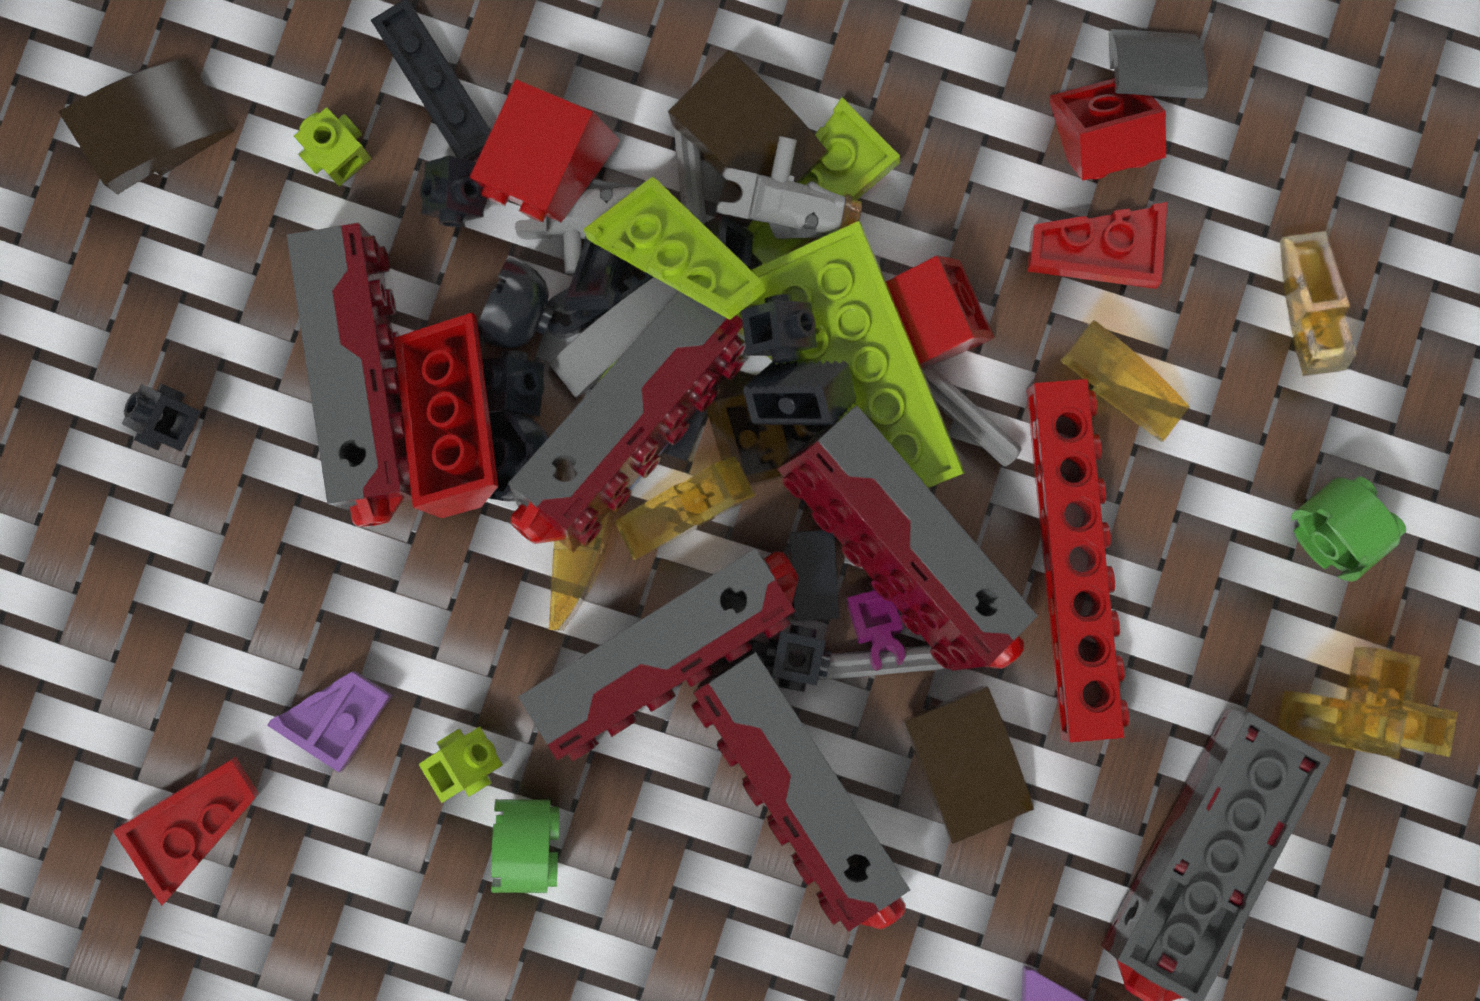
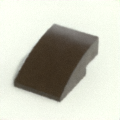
M728 50L668 110L672 126L704 154L705 161L722 176L724 167L771 177L779 136L797 140L790 175L794 176V182L800 183L828 154V150L799 116L731 50ZM728 180L739 191H741L740 186L736 182Z
M188 58L167 62L120 79L59 111L60 116L102 183L117 195L154 172L163 176L235 131Z
M744 394L717 400L707 408L730 492L784 478L777 469L825 426L754 424L751 421Z
M982 685L901 720L916 755L918 766L952 844L1034 810L1019 762L988 686Z

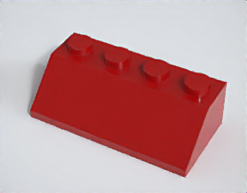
M471 312L394 337L412 505L415 509L439 518L481 508L498 488L477 316Z

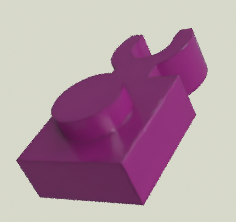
M875 590L847 597L846 604L858 643L872 642L873 646L869 655L872 668L875 671L881 670L882 662L879 654L882 651L892 652L897 665L903 664L905 659L904 647L898 640L892 637V635L902 633L903 630L897 607L893 602L883 599Z

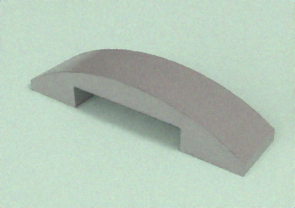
M655 277L591 324L567 345L549 365L577 399L598 383L605 371L624 354L679 291Z

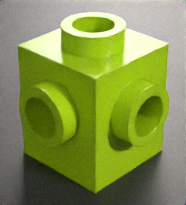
M327 107L320 113L316 112L308 116L301 123L300 131L294 135L295 139L304 148L298 153L302 160L315 174H318L323 169L339 187L372 159L357 141L362 135L359 129L345 114L337 119Z
M481 727L466 735L462 733L460 728L436 742L440 749L439 751L419 763L420 768L441 803L465 790L468 797L472 796L491 784L492 781L488 775L503 766L496 754L493 743L487 739Z

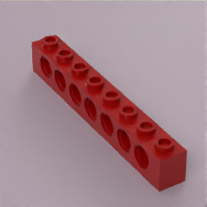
M1088 379L1034 383L1026 390L1061 740L1071 743L1124 738L1123 727H1128L1129 710L1126 701L1120 699L1119 682L1124 681L1125 671L1121 655H1116L1114 637H1119L1120 622L1117 611H1111L1110 593L1115 591V575L1112 566H1107L1105 548L1110 547L1111 535L1108 523L1102 522L1100 505L1105 504L1106 487L1103 478H1098L1096 460L1101 459L1102 452L1100 437L1098 434H1093L1092 417L1096 416L1097 413L1096 395L1094 390H1089ZM1058 417H1066L1072 421L1075 432L1071 439L1064 438L1058 434L1056 430V420ZM1063 460L1072 461L1077 465L1079 477L1075 483L1067 482L1061 476L1060 466ZM1068 504L1079 506L1083 512V522L1078 528L1071 526L1065 519L1064 513ZM1075 547L1082 549L1088 557L1087 567L1082 572L1073 569L1069 562L1070 552ZM1081 591L1091 597L1093 604L1091 612L1085 617L1079 615L1074 608L1075 596ZM1086 636L1094 639L1097 645L1096 655L1089 661L1082 659L1078 652V645ZM1095 681L1099 684L1102 694L1100 700L1095 705L1089 706L1084 701L1083 689L1086 684Z

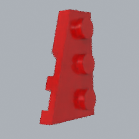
M1168 202L1152 204L1151 208L1130 211V208L1116 210L1111 215L1094 218L1080 216L1034 224L1030 235L1027 272L1157 289L1162 283Z
M235 756L122 823L113 830V833L160 905L163 906L259 795V792Z

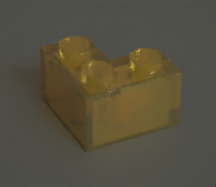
M1354 647L1339 730L1340 735L1450 757L1458 712L1413 702L1421 657L1380 648Z

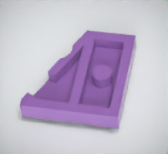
M354 671L333 682L332 685L306 698L302 703L282 715L274 717L267 726L337 772H342L393 695Z

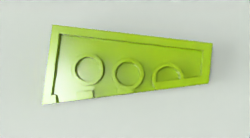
M841 98L834 107V113L815 134L828 150V154L800 184L807 185L809 182H814L830 192L845 197V211L900 164V155ZM753 220L747 230L753 233L751 256L760 266L803 247L812 239L775 238L768 222Z
M654 176L583 229L589 241L729 320L766 292L762 280Z

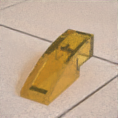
M1326 232L1282 237L1280 250L1285 298L1303 376L1345 371L1355 358L1357 352L1345 318V313L1350 305Z
M1095 320L1084 328L1060 360L1081 377L1088 379V382L1094 386L1092 390L1161 442L1167 438L1190 407L1150 365Z
M733 456L716 462L688 480L668 488L614 522L633 560H637L753 498L755 494L739 462Z
M612 510L601 520L602 529L588 546L585 547L581 544L573 553L561 542L554 541L549 630L564 631L580 609L593 586L608 544L612 526Z
M1284 690L1277 728L1298 739L1399 759L1407 712L1355 701Z

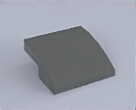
M1110 29L1109 60L1110 69H1114L1115 93L1195 99L1204 98L1208 90L1207 69L1202 45L1196 34Z

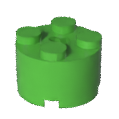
M1357 476L1354 480L1342 477L1334 478L1291 515V521L1298 520L1299 526L1293 531L1306 553L1325 570L1330 565L1339 569L1342 572L1337 577L1350 582L1358 580L1397 547L1400 537L1406 532V526L1402 519L1396 514L1389 512L1385 505L1377 498V490L1374 485L1361 476Z
M495 799L494 812H503V815H496V824H493L491 878L501 879H493L491 892L547 893L548 887H557L558 852H549V840H559V807H550V800Z

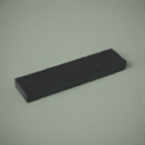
M402 0L371 19L375 29L455 156L469 161L479 158L491 130L410 1Z

